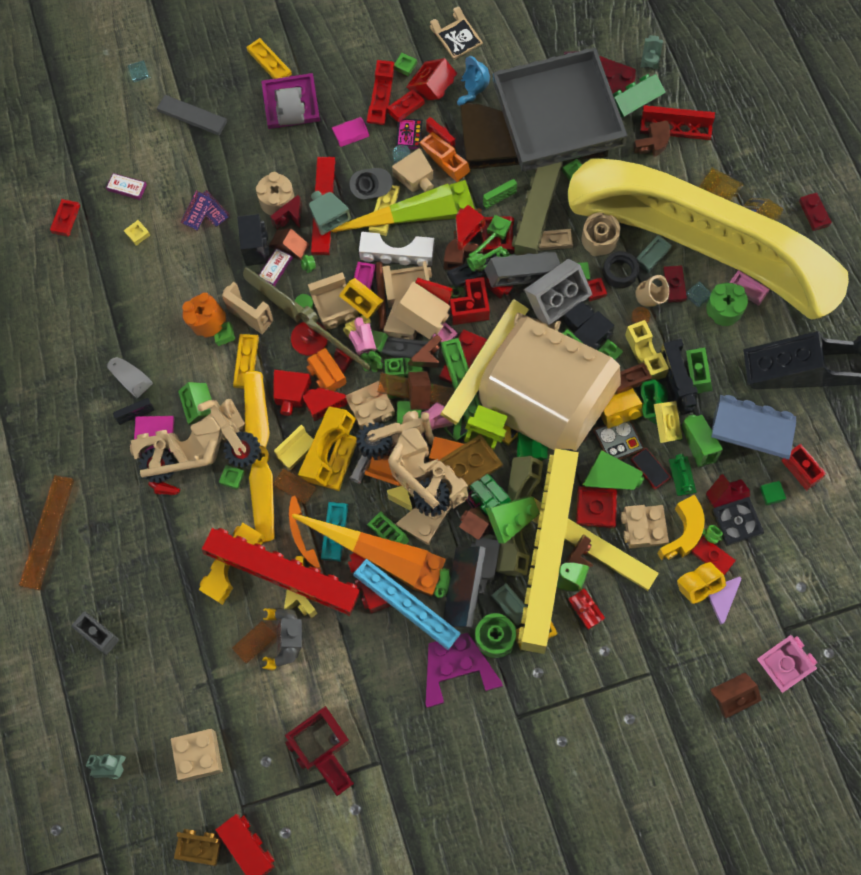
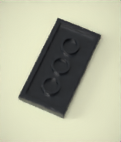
M456 547L443 617L453 627L472 628L486 550L484 547Z

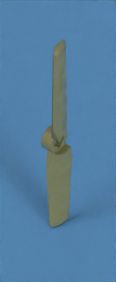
M248 267L244 268V279L296 322L302 319L309 328L323 336L363 368L370 370L367 362L316 323L319 318L314 310L308 306L301 307Z

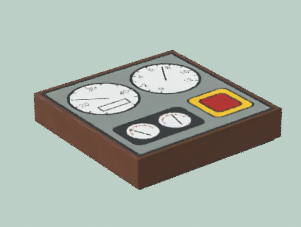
M631 420L606 429V425H603L593 430L602 451L619 460L638 454L645 449Z

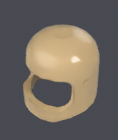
M662 275L650 277L636 288L637 301L644 307H653L664 303L669 297V286L666 278ZM658 279L662 282V286L657 287L652 281Z

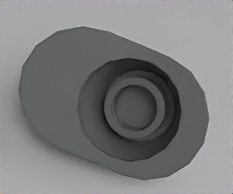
M382 168L364 169L355 172L351 176L349 187L353 195L360 199L381 197L390 191L392 178Z

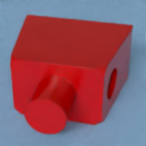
M274 370V400L277 405H281L280 413L282 415L291 416L293 407H303L304 401L302 396L309 391L312 382L310 374Z

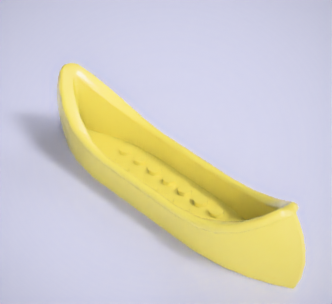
M590 159L582 164L570 180L568 202L575 214L589 217L592 214L601 212L608 216L612 215L619 223L656 233L731 266L777 293L811 320L822 318L834 311L846 295L848 271L824 249L807 237L777 221L672 175L640 164L621 160Z

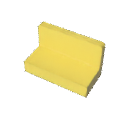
M300 425L274 450L277 459L291 470L307 455L314 439L306 433L305 427Z

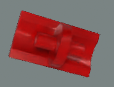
M585 588L568 598V602L588 630L605 619Z

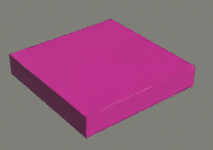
M174 416L136 417L134 439H137V435L148 433L149 437L156 436L155 432L167 430V433H174ZM154 445L150 446L146 450L154 448Z

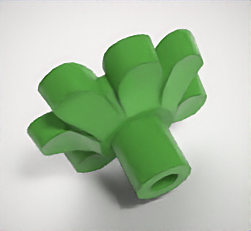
M371 350L369 353L363 352L361 354V359L369 364L373 372L382 369V358L377 352Z

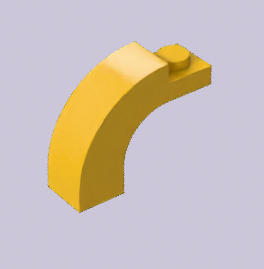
M695 494L677 503L675 510L683 523V535L659 549L657 554L661 560L666 557L668 560L678 555V552L682 558L685 557L700 540L704 530V513Z

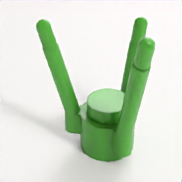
M493 233L474 252L469 254L467 263L472 271L477 270V272L484 270L486 259L503 249L500 246L485 255L482 253L478 254L492 241L496 233Z

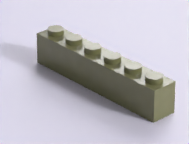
M562 162L534 169L536 175L531 177L530 187L532 188L531 191H527L525 200L527 205H523L521 211L523 218L517 224L518 235L514 236L512 241L516 255L538 253L562 171Z

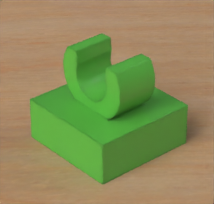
M610 340L598 350L612 357L615 361L623 353Z

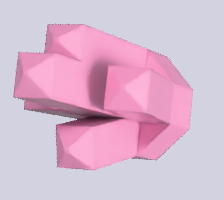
M357 317L354 321L356 331H351L349 338L356 349L357 355L361 356L363 352L376 351L370 323L364 324L363 318Z
M435 403L429 410L424 411L429 414L432 430L453 426L452 422L440 415L445 407L440 403Z

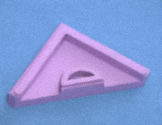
M741 577L727 581L726 586L722 590L708 595L720 625L726 620Z

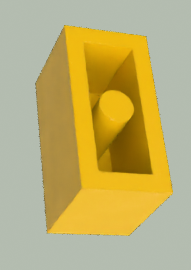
M356 278L349 281L339 297L367 319L375 314L384 301Z
M633 388L615 394L600 417L607 429L619 426L622 423L643 416L642 402Z

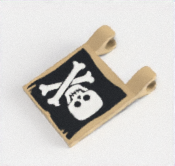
M460 7L453 9V16L457 21L442 29L436 19L430 21V29L437 35L453 60L483 44L465 18Z

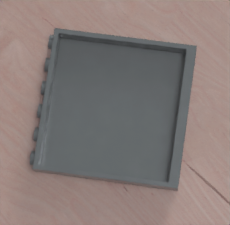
M596 47L587 48L575 53H567L558 57H551L542 61H534L522 66L518 65L514 68L499 70L493 73V84L522 172L626 146L627 133Z

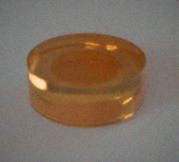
M637 307L632 312L631 320L634 324L643 320L648 324L651 315L647 308Z

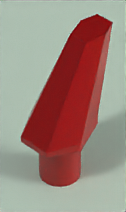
M149 481L148 483L154 489V494L176 495L180 492L179 488L164 482L156 483Z

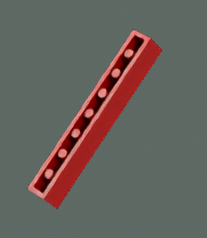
M218 528V530L211 529L202 547L204 555L343 614L351 615L360 595V590L357 589L355 584L350 582L342 583L334 575H323L315 567H304L296 559H291V561L283 558L284 555L279 552L273 551L271 553L266 551L264 546L257 543L254 545L247 543V539L238 535L233 537L222 528Z

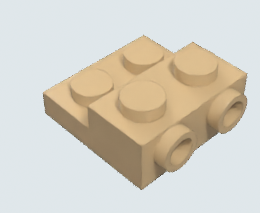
M380 381L346 395L348 405L361 430H363L364 425L369 427L368 423H372L375 426V422H386L395 416L394 408L387 394H385Z
M645 505L627 506L621 512L622 524L626 526L624 541L628 543L629 549L669 544L663 505L645 507Z

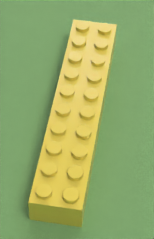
M555 449L554 455L550 454L547 469L549 473L546 475L544 491L548 492H543L541 509H544V511L540 510L537 527L541 528V530L537 529L534 544L538 549L534 548L531 565L535 566V568H530L528 585H531V588L527 587L524 604H528V608H523L521 623L525 624V626L520 627L518 637L521 650L545 654L579 452Z

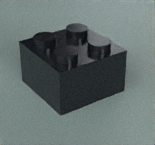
M259 214L237 217L240 249L246 266L266 264L268 262L267 256H270L269 245H267L268 232L265 221H261Z

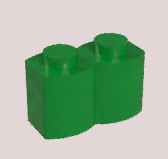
M654 379L642 382L641 396L644 400L642 406L644 417L657 424L654 404L666 403L668 392L663 384Z

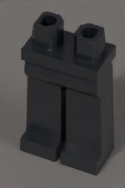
M682 339L663 343L660 352L669 368L665 379L673 402L676 401L681 415L693 412V407L697 404L695 396L698 390L696 386L693 387V381L687 375L680 354L684 346Z

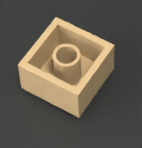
M213 729L171 738L177 779L179 781L186 782L223 773L217 736Z

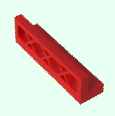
M644 105L640 133L649 134V128H644L645 122L668 121V124L673 127L670 130V136L711 140L715 112ZM685 125L691 130L683 132L680 127ZM700 127L708 128V134L700 133L697 129Z

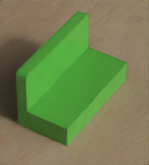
M188 382L178 391L188 425L197 423L200 419L205 418L211 413L210 408L204 411H199L197 408L199 404L212 400L206 383Z

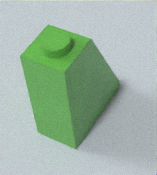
M690 415L686 417L681 427L697 467L715 463L723 449L718 440L711 437L712 430L703 415Z
M601 450L582 485L585 487L634 490L635 487L639 488L644 478L641 477L642 471Z

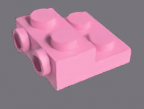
M792 635L788 636L757 659L782 693L817 669L815 666L817 664L816 659L811 653L806 654L802 648L805 645L798 636L795 638Z

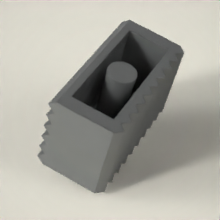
M83 612L71 626L105 655L119 641V638L87 612Z

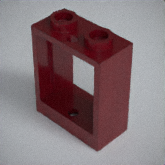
M326 706L285 735L287 738L286 746L291 753L293 751L299 756L296 759L303 770L307 768L309 772L316 768L314 762L331 750L335 754L351 743ZM324 718L340 742L310 763L295 741V738Z

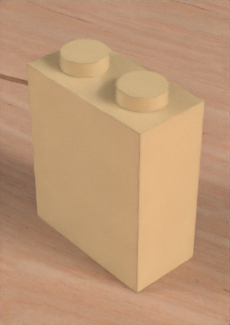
M412 282L392 315L430 339L434 333L438 335L443 325L440 323L444 324L449 317L447 312L451 306L415 282Z

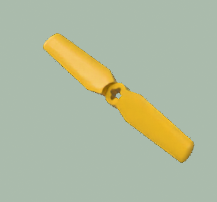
M249 371L244 373L245 432L252 433L254 437L258 438L257 441L261 445L259 446L261 453L265 455V457L261 458V461L256 459L250 471L249 483L255 530L266 538L264 542H269L275 537L273 474L268 465L269 453L266 449L270 435L263 374L258 371Z

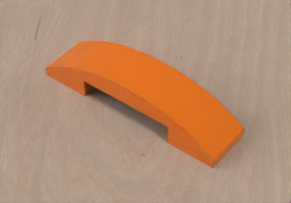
M292 496L289 506V523L292 536L305 561L311 567H315L322 572L315 550L306 551L296 522L298 520L292 517V514L303 516L296 496Z

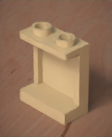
M422 261V266L391 271L390 266L382 267L388 308L393 307L395 300L401 301L412 282H416L417 278L429 281V278H432L431 267H427L426 261Z
M343 272L308 284L310 295L324 329H334L342 323L351 322L359 317L358 311L339 297L346 286Z
M235 282L224 289L222 297L228 311L263 334L274 321L269 305L262 302L257 309H254L245 303Z

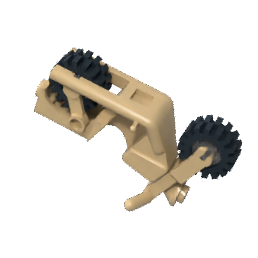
M409 411L403 416L401 425L400 423H393L385 426L381 423L379 426V423L375 422V426L372 423H368L369 427L364 425L363 430L360 429L358 431L359 435L356 436L359 451L364 457L367 456L369 460L372 457L374 460H378V456L383 459V454L388 455V450L391 451L392 446L395 445L388 459L392 476L414 497L416 508L419 509L421 514L424 512L425 516H429L430 513L432 517L438 519L442 515L441 510L445 512L447 510L446 506L449 507L450 501L454 509L467 499V483L462 478H458L450 466H445L438 459L424 463V457L429 455L427 443L421 434L425 433L428 444L432 445L434 441L427 412L422 413L421 418H419L417 411Z

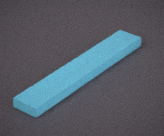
M368 559L353 574V576L447 650L450 649L461 633Z

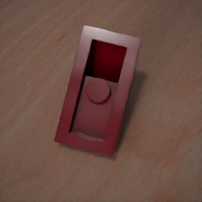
M297 195L270 216L272 225L276 229L285 226L290 219L300 228L302 215L300 196Z
M721 474L706 492V497L713 508L750 497V490L742 479L729 483L724 474Z

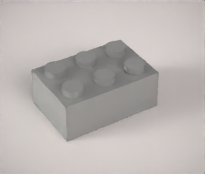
M567 259L524 289L537 319L547 325L552 324L581 301L583 302L593 295L580 264L570 259Z

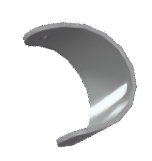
M112 358L107 364L110 372L136 398L153 385L152 381L142 371L121 358Z

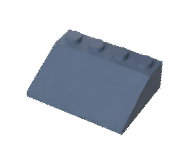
M720 395L714 413L711 437L789 459L796 427V416L788 411H776L770 406L762 407L755 405L754 402L749 400L740 401L731 395Z

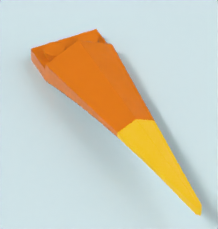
M292 514L294 519L327 536L362 558L368 559L375 566L413 590L432 597L440 576V569L444 566L445 558L432 554L428 550Z

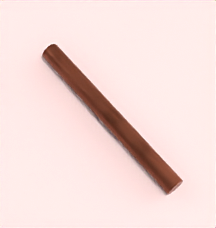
M377 262V296L384 300L378 308L379 329L384 332L386 306L383 263Z

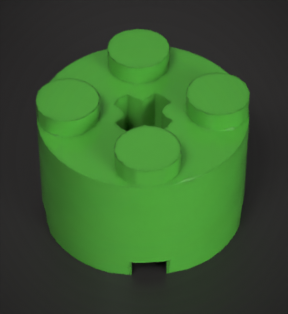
M722 283L715 286L707 302L706 311L716 324L731 326L741 319L748 304V297L744 287L734 283Z
M493 613L486 615L478 623L475 631V642L483 655L490 658H501L509 654L513 649L516 640V629L512 621L506 616ZM494 632H497L498 639L492 637Z

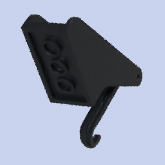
M819 331L743 349L747 383L753 389L861 385V373L831 371L825 366L824 355L860 354L861 356V335L854 341L826 339Z

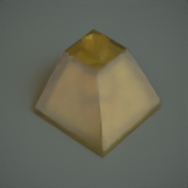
M712 167L699 188L733 202L743 183Z

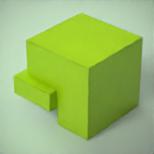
M478 405L473 417L470 416L465 429L468 431L464 441L469 442L482 434L489 446L494 450L497 441L502 442L507 431L503 429L507 416Z

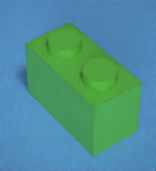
M699 348L686 351L690 378L693 381V387H697V393L713 391L706 349Z

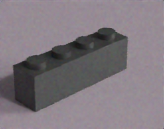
M556 252L528 253L518 256L510 255L508 257L496 256L489 260L485 267V272L491 287L534 283L559 266L560 261Z

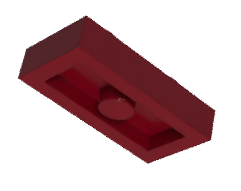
M817 192L800 197L799 203L813 231L831 225L832 222Z

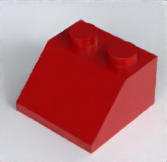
M445 58L426 61L406 88L410 91L414 90L427 100H438L444 96V91L454 82L457 72Z

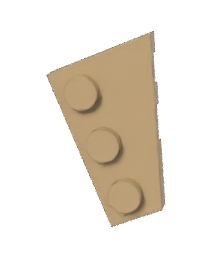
M451 501L449 507L446 506L447 510L445 512L441 510L442 515L438 519L432 517L430 513L429 516H425L424 512L421 514L419 509L415 507L395 525L400 530L429 545L452 507Z

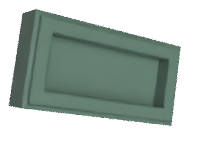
M658 235L636 258L639 266L649 273L672 249V245Z
M505 583L491 597L518 627L521 624L523 608L527 606L509 585Z

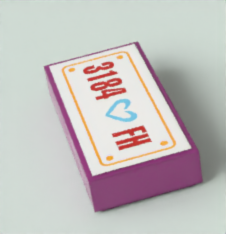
M113 173L106 189L109 192L141 200L147 184L140 180Z
M276 248L259 276L275 287L293 259L292 256Z

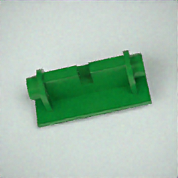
M678 454L676 458L669 459L677 496L697 493L688 456L684 457L683 454Z

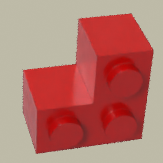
M484 277L465 280L467 297L450 299L453 325L489 320L490 309Z

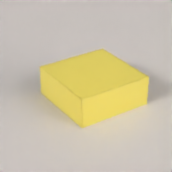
M139 220L124 230L125 234L135 245H138L150 236L148 230Z

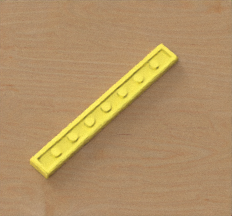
M515 299L511 301L440 413L441 416L457 425L478 392L486 367L514 328L516 314L526 315L529 310L527 307Z
M535 499L539 513L540 510L544 511V509H541L542 502ZM540 514L532 521L538 524ZM570 519L567 520L564 539L566 542L575 547L582 535H586L591 539L590 544L592 545L587 553L589 556L648 591L659 574L658 572Z

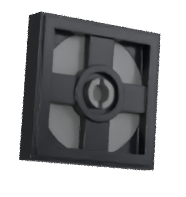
M750 497L711 510L718 528L723 533L722 537L726 546L764 534Z

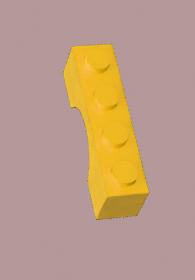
M328 407L298 473L308 483L326 487L333 471L328 464V452L334 442L341 437L349 435L356 420L347 410Z
M244 523L241 526H237L233 532V537L241 536L247 539V543L252 545L255 543L262 545L266 539L261 533ZM215 560L211 565L212 570L209 575L201 580L199 590L223 605L233 590L228 578L230 565Z

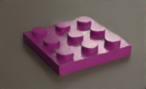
M313 73L261 81L268 129L292 126H280L278 123L275 90L300 87L302 98L300 99L301 103H304L305 114H303L304 123L301 124L320 121Z

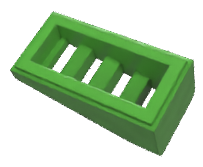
M379 512L367 524L378 537L387 539L395 531L388 540L402 544L409 542L406 534L382 512ZM384 520L385 522L377 529L376 526Z

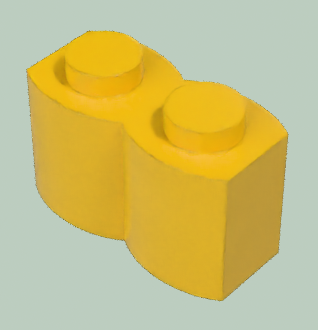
M711 562L700 565L695 571L688 572L677 580L679 591L692 604L701 602L709 594L717 593L726 586L724 574Z

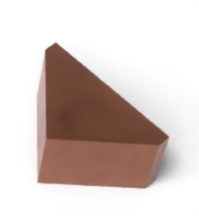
M292 229L276 231L269 247L277 248L292 257L302 260L309 247V243Z
M427 371L408 372L410 410L430 409L431 383Z

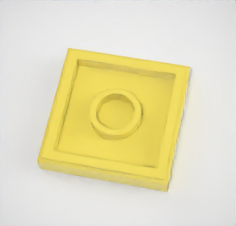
M676 401L654 404L660 443L682 439Z

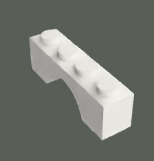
M361 232L360 260L366 262L381 261L385 264L391 262L400 263L401 265L416 264L418 266H422V261H426L427 266H432L434 238L416 236L409 245L402 248H393L383 242L380 233Z

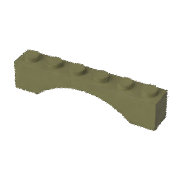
M532 456L513 458L507 494L511 502L531 496L541 480L542 461ZM522 529L505 544L500 543L496 567L497 572L507 576H527L530 556L525 548Z

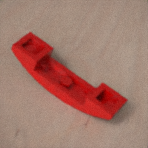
M377 60L367 123L385 124L393 83L394 62Z

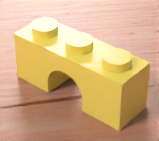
M643 320L628 326L625 336L638 363L645 364L652 376V380L655 379L657 381L665 378L669 368L662 353L657 354L653 347V335L646 321Z

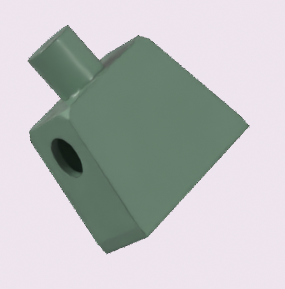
M320 191L312 193L311 198L313 201L309 203V207L321 235L351 220L349 208L332 192L324 195Z

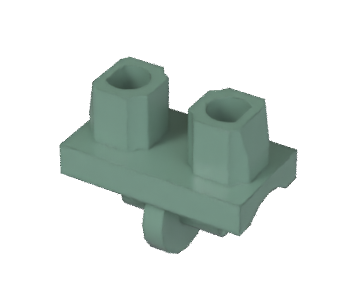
M650 35L649 38H645L641 67L658 69L663 40H659V36Z
M104 754L103 756L90 755L86 767L91 769L90 776L94 778L108 777L115 780L120 778L124 769L121 764L125 761L126 757Z

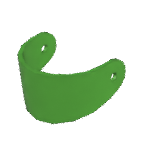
M578 563L562 564L559 569L556 588L573 592L581 591L589 566Z

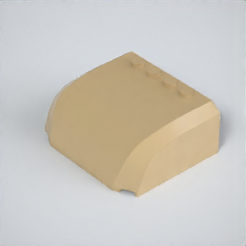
M529 317L519 319L486 367L481 378L478 398L483 407L507 416L504 425L553 450L573 449V451H577L615 395L618 387L621 386L620 365L612 357Z

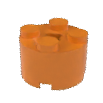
M201 293L190 301L185 302L182 306L185 323L198 336H214L223 328L221 326L223 322H226L225 311L208 293Z

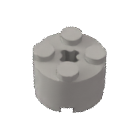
M300 87L275 90L276 112L280 126L304 123L303 114H305L304 103H301L300 99L302 98Z

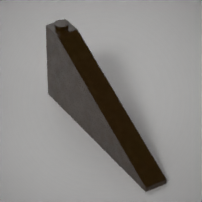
M467 103L460 105L465 160L468 162L469 169L520 165L503 112L481 104ZM609 150L571 160L608 157Z

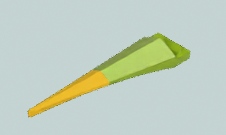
M466 180L450 185L447 183L343 223L331 230V232L394 223L456 219V214L460 209H464L467 205L473 209L475 208Z

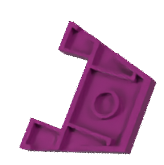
M468 633L460 634L449 650L437 641L429 643L426 708L444 704L439 686L440 682L471 673L480 672L485 692L503 687L501 680Z

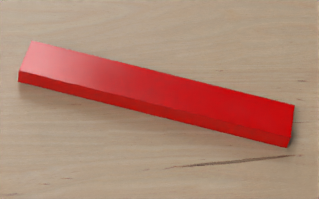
M317 157L315 191H320L322 195L328 192L334 193L335 157ZM313 218L311 254L330 255L331 231L321 235Z

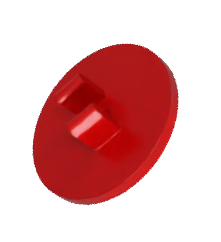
M305 322L298 324L291 334L293 348L299 354L305 356L317 354V352L326 347L328 342L323 336L309 328ZM316 322L320 327L324 329V327L320 323Z

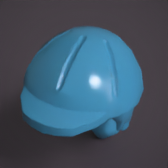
M473 56L466 58V71L461 81H465L468 95L461 96L458 99L457 104L459 106L464 105L466 102L474 101L477 94L484 91L490 81L488 68Z

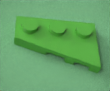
M524 497L509 503L499 504L495 507L485 508L498 543L504 544L540 514L534 497Z

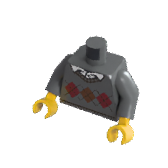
M263 609V611L268 612L267 618H263V620L274 621L278 619L277 657L275 659L264 657L262 661L267 662V665L262 667L263 669L274 671L277 666L294 662L299 655L302 647V619H297L296 612L292 609Z

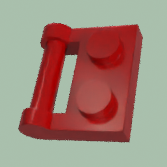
M485 217V226L482 228L483 242L491 236V234L487 233V229L493 217ZM502 217L511 221V226L506 234V244H501V238L495 236L483 248V253H489L500 246L507 249L510 254L515 253V247L512 246L513 217Z

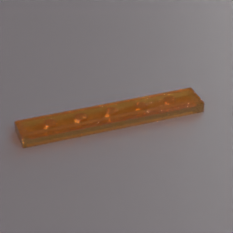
M54 475L19 583L21 587L40 591L74 484V480L71 478Z

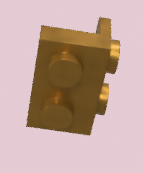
M184 829L183 833L177 832L176 837H178L174 859L217 866L222 841L216 839L217 834L204 832V836L195 835L196 831Z

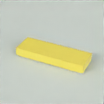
M392 185L386 195L378 197L374 212L395 204L400 186ZM390 224L369 227V232L387 236Z

